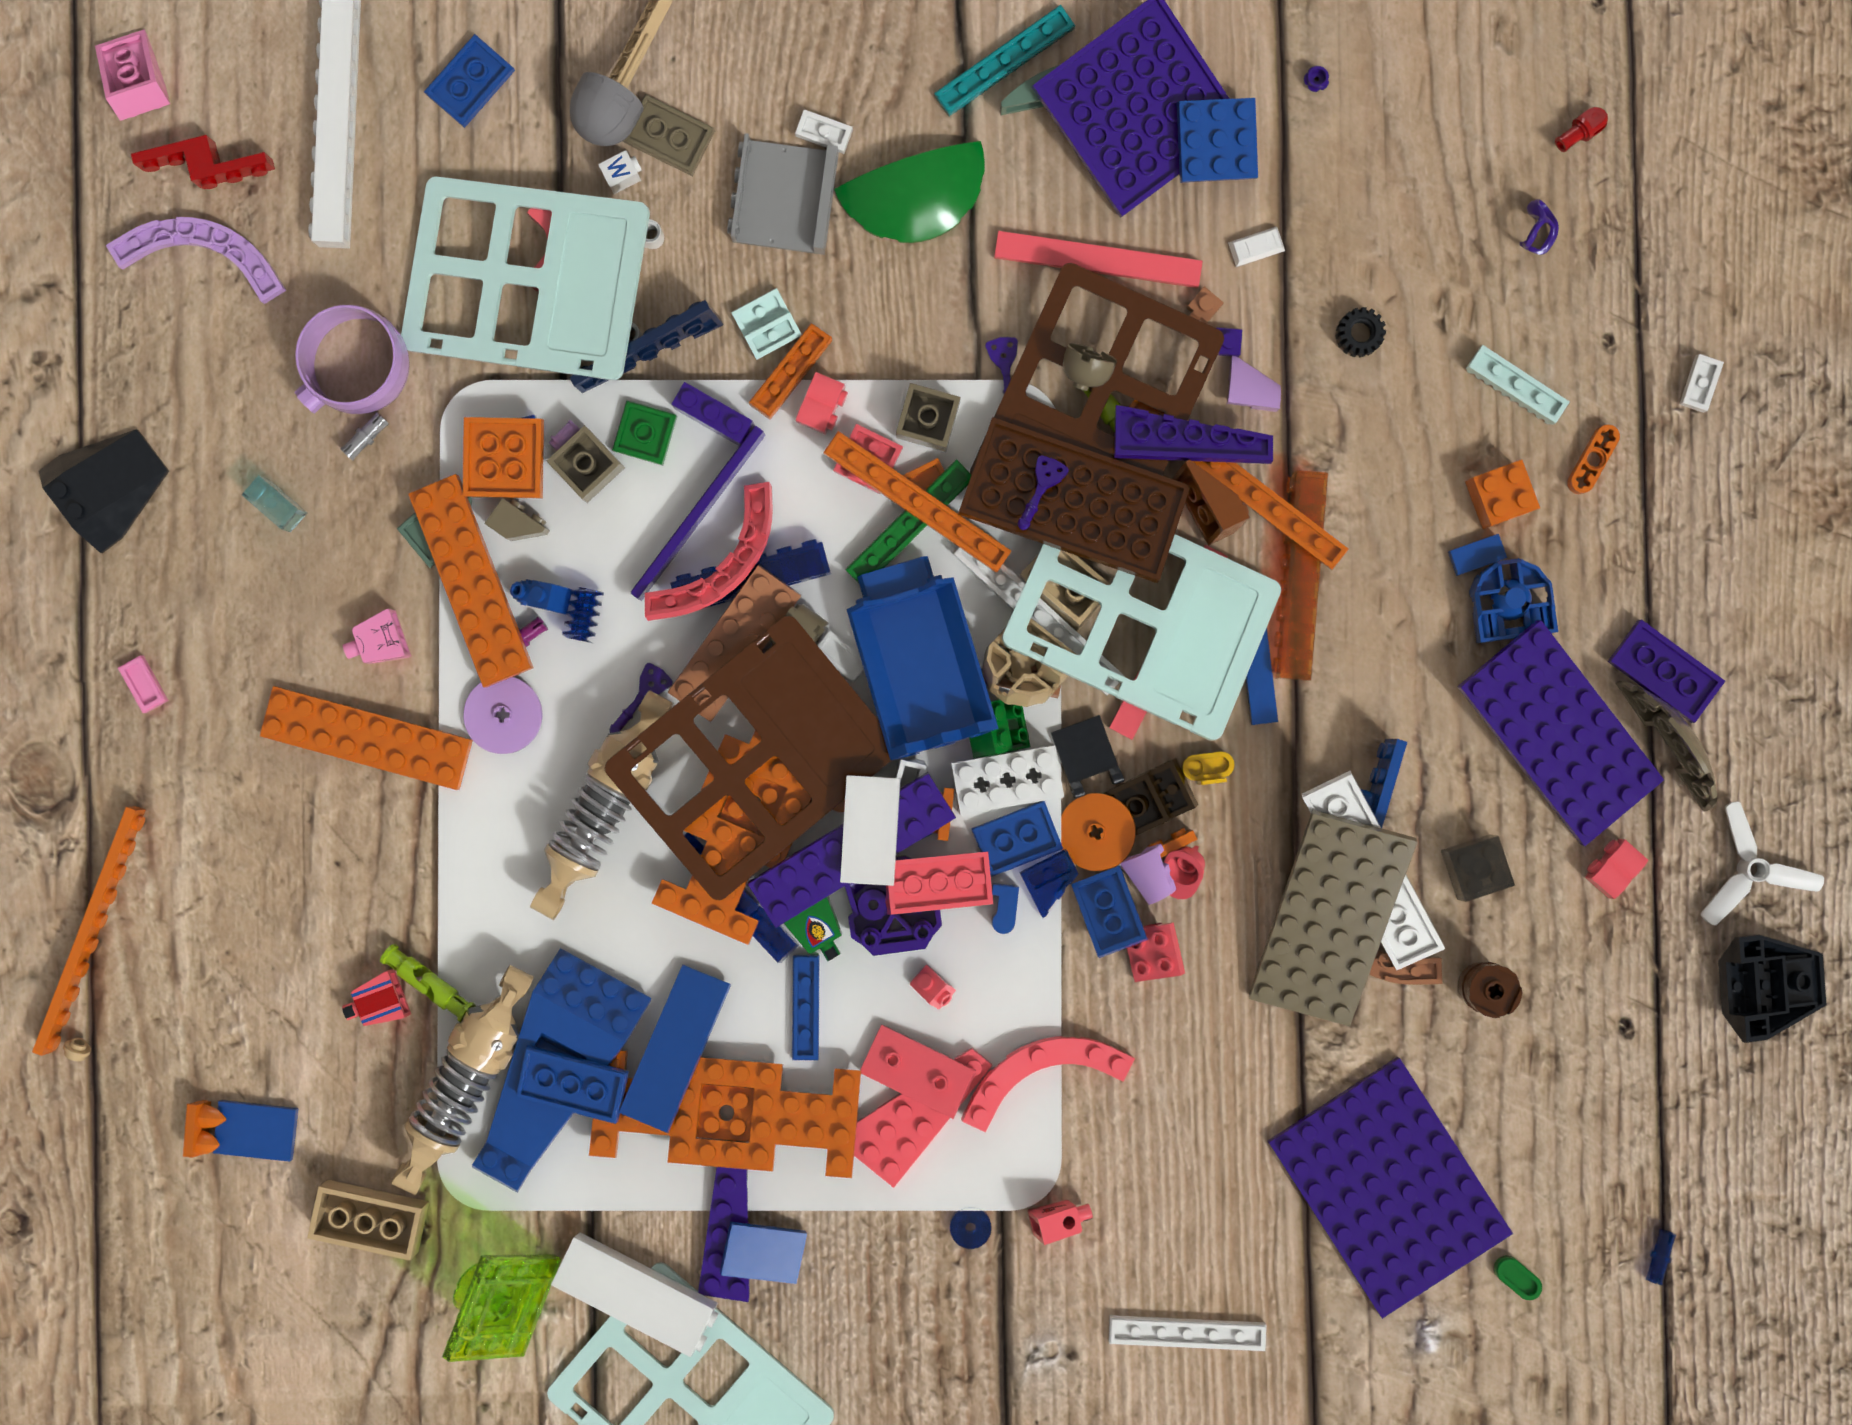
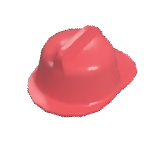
M1196 845L1193 848L1182 847L1170 852L1166 856L1164 863L1169 864L1170 876L1176 886V890L1170 894L1171 897L1188 899L1197 891L1203 879L1205 869L1204 857L1198 852L1199 846Z

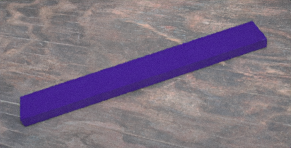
M754 426L631 591L634 597L640 601L644 599L645 593L650 591L766 436L763 430Z

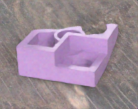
M1231 356L1227 404L1277 412L1280 409L1281 386L1237 356Z
M1161 844L1147 847L1142 853L1129 856L1120 863L1148 905L1166 898L1176 890L1174 880L1170 876L1169 864L1163 863L1160 856L1164 851Z

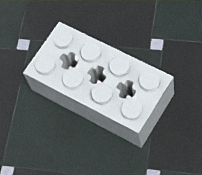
M1055 745L951 763L960 815L1064 797ZM1034 768L1035 772L1040 773V778H1036L1037 782L1032 783L1031 779L1026 778V773H1030L1029 769ZM1008 772L1009 776L1014 777V782H1011L1010 787L1000 783V778H1004L1003 774ZM983 777L984 781L989 782V786L985 787L986 790L980 792L979 788L974 787V782H978L977 778Z

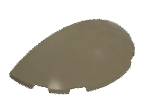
M1618 681L1616 685L1644 726H1655L1679 761L1680 765L1674 769L1703 811L1712 809L1717 802L1715 777L1706 751L1692 728L1662 699L1632 683Z

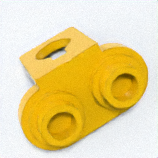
M1226 752L1191 755L1182 764L1184 776L1189 780L1196 781L1197 785L1227 782V778L1223 777L1229 776L1234 769V760Z

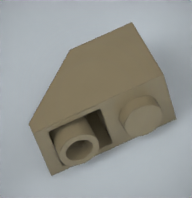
M502 498L484 523L509 541L544 536L550 532V530L544 527L546 521L534 513L531 517L523 512L525 507L513 498L510 502Z

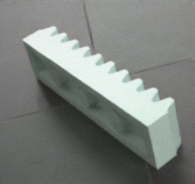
M1484 345L1479 347L1466 367L1468 373L1475 374L1477 379H1482L1486 385H1491L1494 390L1501 391L1503 396H1508L1512 402H1517L1520 407L1527 408L1529 413L1536 414V417L1545 420L1546 424H1556L1570 402Z

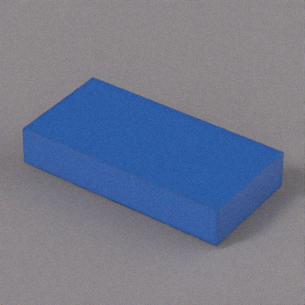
M1499 534L1448 551L1456 576L1507 558Z

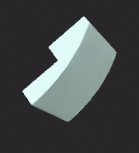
M777 288L731 312L756 360L802 335Z

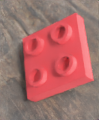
M858 424L855 425L849 439L891 468H894L903 449V446ZM836 464L833 470L835 473L881 494L848 470Z
M1174 922L1165 924L1154 923L1143 926L1148 940L1127 948L1134 982L1185 974Z

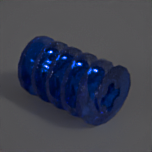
M578 587V590L570 592L577 600L568 602V605L575 608V610L566 611V615L573 620L564 621V625L571 630L562 632V635L568 639L592 643L587 638L596 636V633L589 628L598 626V623L591 618L600 616V612L593 608L595 606H602V602L595 598L596 596H603L604 592Z

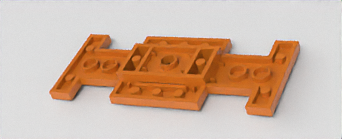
M755 730L748 744L725 734L718 752L727 763L734 764L761 741V736ZM776 756L770 758L745 779L747 787L755 796L760 798L762 805L781 825L788 822L812 800L808 792ZM710 771L707 774V777L704 781L701 790L705 788L708 784H710L714 779V776ZM729 795L720 799L683 830L707 841L701 856L717 875L726 873L765 839L760 830ZM793 842L765 866L771 868L785 860ZM693 875L686 889L662 879L652 901V904L747 945L750 944L759 920L736 911L748 880L726 898L715 900L710 897Z
M620 1051L609 1066L626 1070L628 1051ZM701 1057L669 1133L621 1113L616 1124L593 1118L589 1156L617 1158L619 1132L622 1131L669 1135L667 1163L773 1172L776 1145L828 1149L825 1176L852 1178L861 1071L835 1069L832 1095L790 1092L781 1090L783 1064ZM633 1078L627 1079L623 1101ZM724 1105H729L734 1109V1116L729 1121L722 1119L720 1116V1110Z

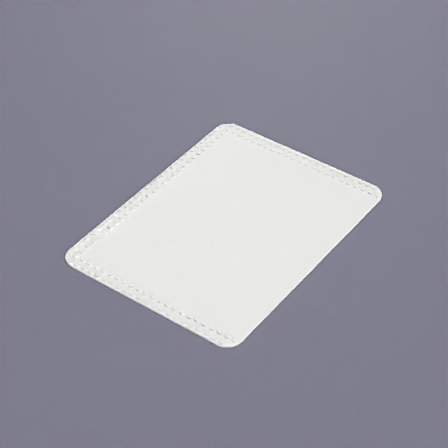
M485 380L473 383L460 390L448 403L441 419L440 480L457 474L463 485L464 417L544 419L543 499H513L525 507L523 512L531 517L534 513L546 521L544 527L550 530L548 535L509 541L484 523L502 498L472 497L471 508L518 628H523L539 616L544 621L543 624H546L548 630L531 640L530 645L526 647L534 668L514 676L527 683L536 692L541 702L542 724L535 739L525 748L508 754L489 752L473 741L460 790L443 786L438 788V978L443 979L459 991L458 995L466 1001L473 1002L476 1006L488 1004L501 995L502 987L499 984L509 965L534 976L524 997H521L512 1007L511 1013L520 1032L533 990L560 948L651 998L649 1006L621 1051H628L626 1070L629 1071L628 1078H634L682 965L731 984L701 1057L783 1064L782 1091L832 1095L835 1069L860 1071L881 1025H885L952 1059L973 1048L992 1063V1067L988 1072L1006 1059L1008 1054L1022 1046L1041 1039L1061 1036V850L991 877V885L992 883L1019 886L1015 926L1011 932L1000 934L992 926V916L997 910L998 896L993 895V904L940 910L942 926L933 935L926 949L873 956L863 945L852 939L848 920L852 909L844 886L829 895L842 930V936L834 940L841 954L827 962L820 949L809 954L784 923L776 928L748 886L750 880L770 869L767 866H763L749 878L736 908V911L759 920L749 945L652 904L662 879L686 889L692 874L630 802L629 806H631L632 810H626L623 815L626 821L615 824L620 833L611 831V833L604 834L611 838L614 844L609 845L597 838L593 842V844L606 850L607 855H600L591 849L587 853V855L601 863L596 877L575 881L567 888L564 905L554 920L530 908L538 890L541 887L546 888L551 884V867L544 849L549 841L555 840L554 832H564L559 822L563 820L571 821L565 812L568 809H576L572 804V799L579 798L578 788L585 787L586 785L584 777L589 769L587 763L595 749H600L607 734L610 733L609 728L611 724L622 714V710L626 709L635 700L639 692L640 676L645 665L651 663L663 669L674 683L758 564L801 594L794 607L797 604H804L829 622L827 626L823 627L826 630L816 644L830 630L859 653L846 609L856 605L855 601L863 598L859 583L845 568L904 509L884 495L878 494L833 471L837 463L824 455L823 452L836 433L839 431L849 438L855 425L858 424L903 446L893 468L901 475L936 458L939 459L944 471L957 459L970 473L972 464L988 431L991 419L995 416L1004 396L1002 393L1004 390V380H836L845 384L844 391L848 392L844 405L842 407L838 405L834 414L838 416L836 424L832 431L828 429L826 435L796 422L799 409L812 380H801L771 420L749 405V401L766 380H609L584 393L575 388L571 380ZM686 382L753 420L755 427L757 426L763 430L766 436L649 592L681 587L700 578L706 579L717 571L715 568L730 552H734L739 543L738 537L744 521L745 485L770 482L773 504L772 525L766 547L760 559L749 575L733 591L701 610L682 616L648 621L645 617V597L642 601L638 600L631 594L632 589L739 448L738 445L674 409L671 404L683 383ZM910 383L961 397L946 452L896 438V430ZM1030 384L1028 385L1026 395L1029 398L1055 409L1050 399L1042 391ZM626 401L678 416L663 466L612 451ZM569 420L580 429L584 425L589 428L625 467L588 503L582 500L547 462L557 451L549 444L551 441L550 437L555 436ZM967 487L947 505L956 513H959ZM503 498V499H505V500H507L508 502H510L512 498ZM962 516L1011 550L1003 564L1025 584L1026 582L1021 578L1020 574L1039 554L1043 544ZM926 526L886 567L928 556L934 576L942 575L943 579L954 577L980 668L982 669L987 647L994 642L1007 626L1013 609L954 556V553L959 549L958 546L929 526ZM439 575V731L471 739L464 724V706L471 691L481 681ZM528 579L572 589L567 615L520 605L517 600L513 599L510 593L512 584L516 581L521 582V580L526 581ZM770 640L762 650L763 653L772 647L773 643ZM1000 644L998 645V646H1000L1002 649H1004L1007 653H1009V652H1008L1005 648H1003ZM652 669L648 670L649 674H653L654 671ZM863 670L855 682L840 672L878 719L865 671ZM661 680V683L666 684V680ZM649 682L648 685H649L650 687H653V686H654V683H653V682ZM986 684L990 701L992 702L1000 700L998 697H996L993 693L989 691ZM669 687L659 695L671 701L674 706L679 700L668 693V690L671 688ZM1000 687L999 690L1002 693L1005 691L1008 694L1010 689ZM1061 688L1058 699L1050 697L1043 704L1023 707L1031 747L1001 754L1055 745L1051 732L1061 729ZM729 698L711 722L700 714L694 718L696 726L717 751L725 734L749 744L755 732L754 727ZM503 707L501 712H497V717H500L502 722H504L505 718H509V712H505ZM639 707L633 714V719H630L622 730L630 729L640 722L641 712L638 711ZM678 734L672 735L655 749L659 762L651 774L652 782L647 789L648 794L667 815H672L701 791L709 772L708 768ZM966 738L956 741L954 744L922 751L920 754L910 757L925 761L927 765L925 773L928 772L940 792H943L944 787L955 789L951 763L973 759L970 740ZM1057 752L1059 770L1061 775V760ZM898 759L889 762L872 777L894 778ZM1034 768L1029 769L1030 773H1026V778L1031 779L1032 783L1037 782L1036 778H1040V773L1035 772ZM1008 772L1003 774L1004 778H1000V783L1010 787L1011 782H1014V777L1009 776ZM983 777L977 778L978 782H974V787L979 788L980 792L985 791V787L989 786V782L984 781ZM955 789L952 811L956 818L950 822L948 841L938 840V834L934 833L899 852L896 856L906 855L916 859L979 853L980 850L971 828L1037 802L960 815ZM1061 798L1046 800L1047 809L1061 842ZM831 810L793 842L787 858L844 823V812ZM565 825L567 828H569L572 832L575 833L577 828ZM683 831V835L701 855L707 841ZM559 836L564 842L569 844L571 839ZM876 900L869 901V908L877 909L878 902ZM894 917L888 930L902 929L904 927ZM793 955H820L819 1060H792ZM925 965L930 966L946 983L956 990L952 995L951 1001L940 1009L930 1005L910 985V982ZM439 1006L437 1067L443 1066L441 1058L447 1055L446 1049L449 1044V1036L456 1023H460L454 1014L447 1009H441ZM516 1041V1043L513 1045V1053H514V1050H515L517 1041ZM512 1058L507 1067L498 1073L497 1078L489 1080L490 1090L483 1091L482 1093L484 1101L474 1102L478 1112L474 1114L466 1113L470 1116L472 1123L468 1125L460 1124L464 1127L466 1134L460 1136L461 1143L455 1153L441 1155L437 1160L441 1180L450 1194L468 1207L485 1211H710L717 1169L714 1166L667 1163L669 1135L620 1131L617 1158L589 1156L593 1118L574 1113L533 1167L518 1193L472 1168V1164L487 1141ZM1062 1064L1043 1068L1017 1083L1000 1103L986 1132L961 1120L972 1095L979 1085L978 1083L960 1105L955 1118H950L894 1188L855 1156L852 1178L825 1176L828 1149L776 1145L773 1172L748 1169V1211H1013L1030 1207L1042 1200L1051 1191L1061 1169ZM861 1074L857 1121L869 1115L900 1093ZM724 1105L720 1110L721 1118L726 1121L731 1120L734 1116V1109L729 1105ZM456 1113V1117L464 1119L462 1116ZM450 1124V1127H451V1128H453L454 1130L459 1131L456 1127H454V1126H452V1125Z

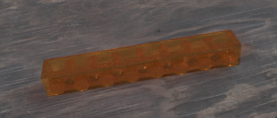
M1296 470L1292 473V477H1288L1287 492H1291L1290 502L1288 503L1324 529L1328 473ZM1283 534L1286 554H1282L1280 563L1281 569L1284 570V579L1279 582L1282 603L1281 606L1277 607L1276 620L1280 621L1279 632L1276 631L1274 637V646L1278 647L1277 657L1273 658L1272 672L1276 673L1275 679L1311 681L1321 562Z

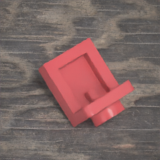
M925 965L910 982V985L930 1005L937 1009L947 1005L956 991L928 965Z

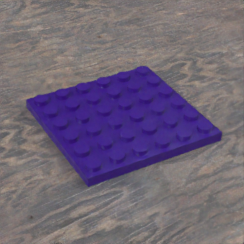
M1165 0L1145 1L1031 86L1120 218L1180 174L1177 102L1230 99Z

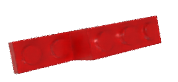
M207 135L131 153L133 164L145 172H155L160 167L166 165L179 166L186 161L191 181L202 189H213L218 186L217 184L224 182L237 183L242 181L243 177L251 175L254 177L264 176L268 173L267 171L275 170L273 159L265 152L221 163L216 142Z

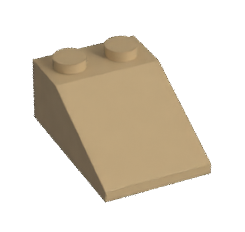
M1060 551L1057 558L1060 564L1101 583L1111 585L1078 556ZM1037 556L1020 574L1025 582L1029 577ZM1052 581L1046 582L1040 596L1050 608L1077 632L1100 608L1098 602Z

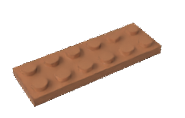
M758 564L668 690V693L681 701L773 624L784 617L792 606L794 607L800 599L801 594ZM769 638L758 646L761 651L769 642ZM705 689L694 700L700 706L711 695ZM721 695L699 714L711 722L729 697Z

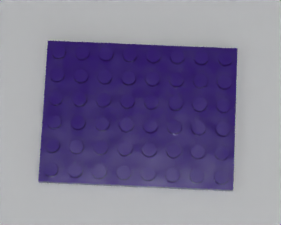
M1399 1057L1394 1058L1268 1140L1271 1148L1382 1319L1513 1234Z

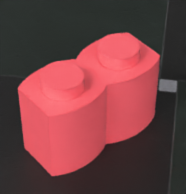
M815 372L799 409L796 422L825 435L828 429L832 431L838 416L834 415L838 405L841 407L844 405L848 392L844 391L845 384Z
M1625 839L1610 841L1604 848L1605 854L1600 860H1594L1587 868L1588 873L1585 878L1610 899H1616L1648 862V859Z

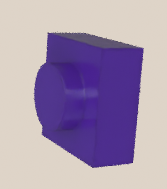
M1217 328L1224 335V342L1218 356L1239 357L1241 355L1242 329Z

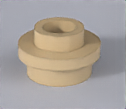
M81 1038L68 1040L63 1046L64 1056L72 1061H83L91 1052L90 1045Z

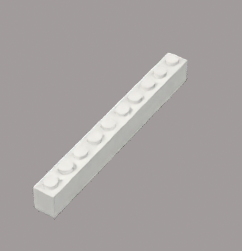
M319 0V5L322 8L321 17L318 18L317 22L320 33V43H317L316 46L319 69L315 71L318 94L314 97L317 120L313 122L316 146L312 147V159L315 162V170L311 173V185L314 188L313 197L310 198L309 204L313 216L312 223L308 227V233L311 241L318 247L350 248L361 0Z

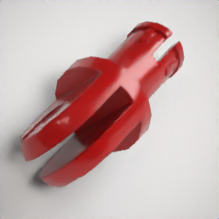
M1592 107L1572 121V127L1555 138L1557 148L1561 152H1566L1580 140L1589 141L1607 126L1608 114L1600 107Z

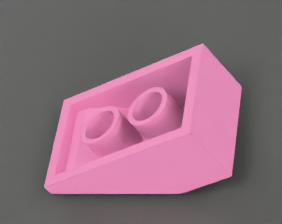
M145 29L95 46L105 98L120 121L170 104L166 85Z

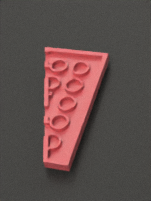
M970 1048L954 1059L976 1070L961 1104L992 1067V1063L973 1048ZM900 1093L869 1115L857 1121L854 1156L894 1188L950 1117Z

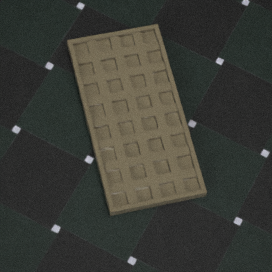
M1312 810L1251 986L1249 999L1350 1026L1416 848L1417 839Z

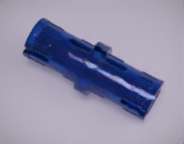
M1659 1229L1654 1251L1650 1253L1652 1259L1645 1278L1647 1281L1663 1285L1668 1263L1672 1261L1670 1255L1677 1234Z

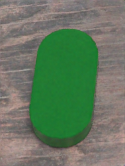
M1505 1255L1496 1260L1494 1273L1511 1290L1524 1300L1530 1301L1540 1296L1542 1283L1530 1270L1512 1256Z

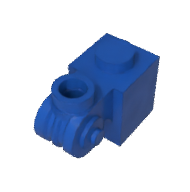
M526 579V581L521 580V582L516 581L513 583L510 593L513 599L517 600L520 605L567 615L572 589Z

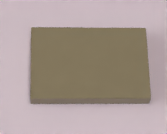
M645 94L641 102L644 108L632 132L623 142L693 177L715 133V128Z

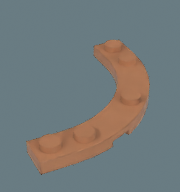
M1378 950L1369 975L1398 984H1442V958L1426 957L1396 970L1388 954Z

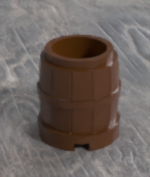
M1488 961L1477 962L1467 966L1458 980V990L1465 1003L1474 1011L1491 1018H1500L1506 1014L1513 1013L1519 1006L1523 994L1519 978L1513 971ZM1496 984L1495 993L1490 997L1488 989Z

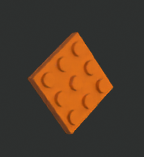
M464 417L463 496L543 499L544 419Z

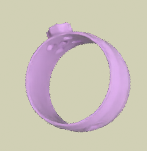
M339 305L327 308L316 314L305 325L297 341L296 365L304 384L294 393L302 404L314 414L325 404L335 410L349 414H365L378 411L392 403L402 392L407 382L409 355L401 334L386 317H382L368 308L355 305ZM369 319L381 323L388 332L393 347V362L387 379L376 392L364 399L354 402L330 400L321 390L315 375V355L320 342L331 329L345 321Z

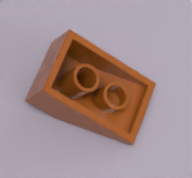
M1191 460L1186 461L1172 477L1174 480L1191 485L1185 504L1208 546L1234 534L1250 518L1247 505L1240 500L1235 492Z

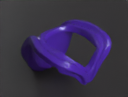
M1536 199L1527 205V212L1538 221L1531 229L1527 240L1520 242L1519 245L1530 252L1543 255L1553 246L1558 235L1559 225L1548 206L1542 200ZM1544 223L1550 225V232L1543 246L1540 249L1531 246L1539 229Z

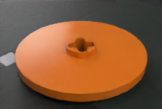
M1103 793L1086 794L1072 801L1062 813V850L1077 866L1091 871L1108 870L1123 862L1132 851L1136 838L1135 822L1129 809L1117 798ZM1093 825L1103 829V832L1100 834L1101 839H1098L1097 836L1092 837L1090 832L1094 830Z

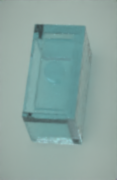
M259 475L242 494L244 498L275 525L288 532H291L307 514L304 509L273 482Z

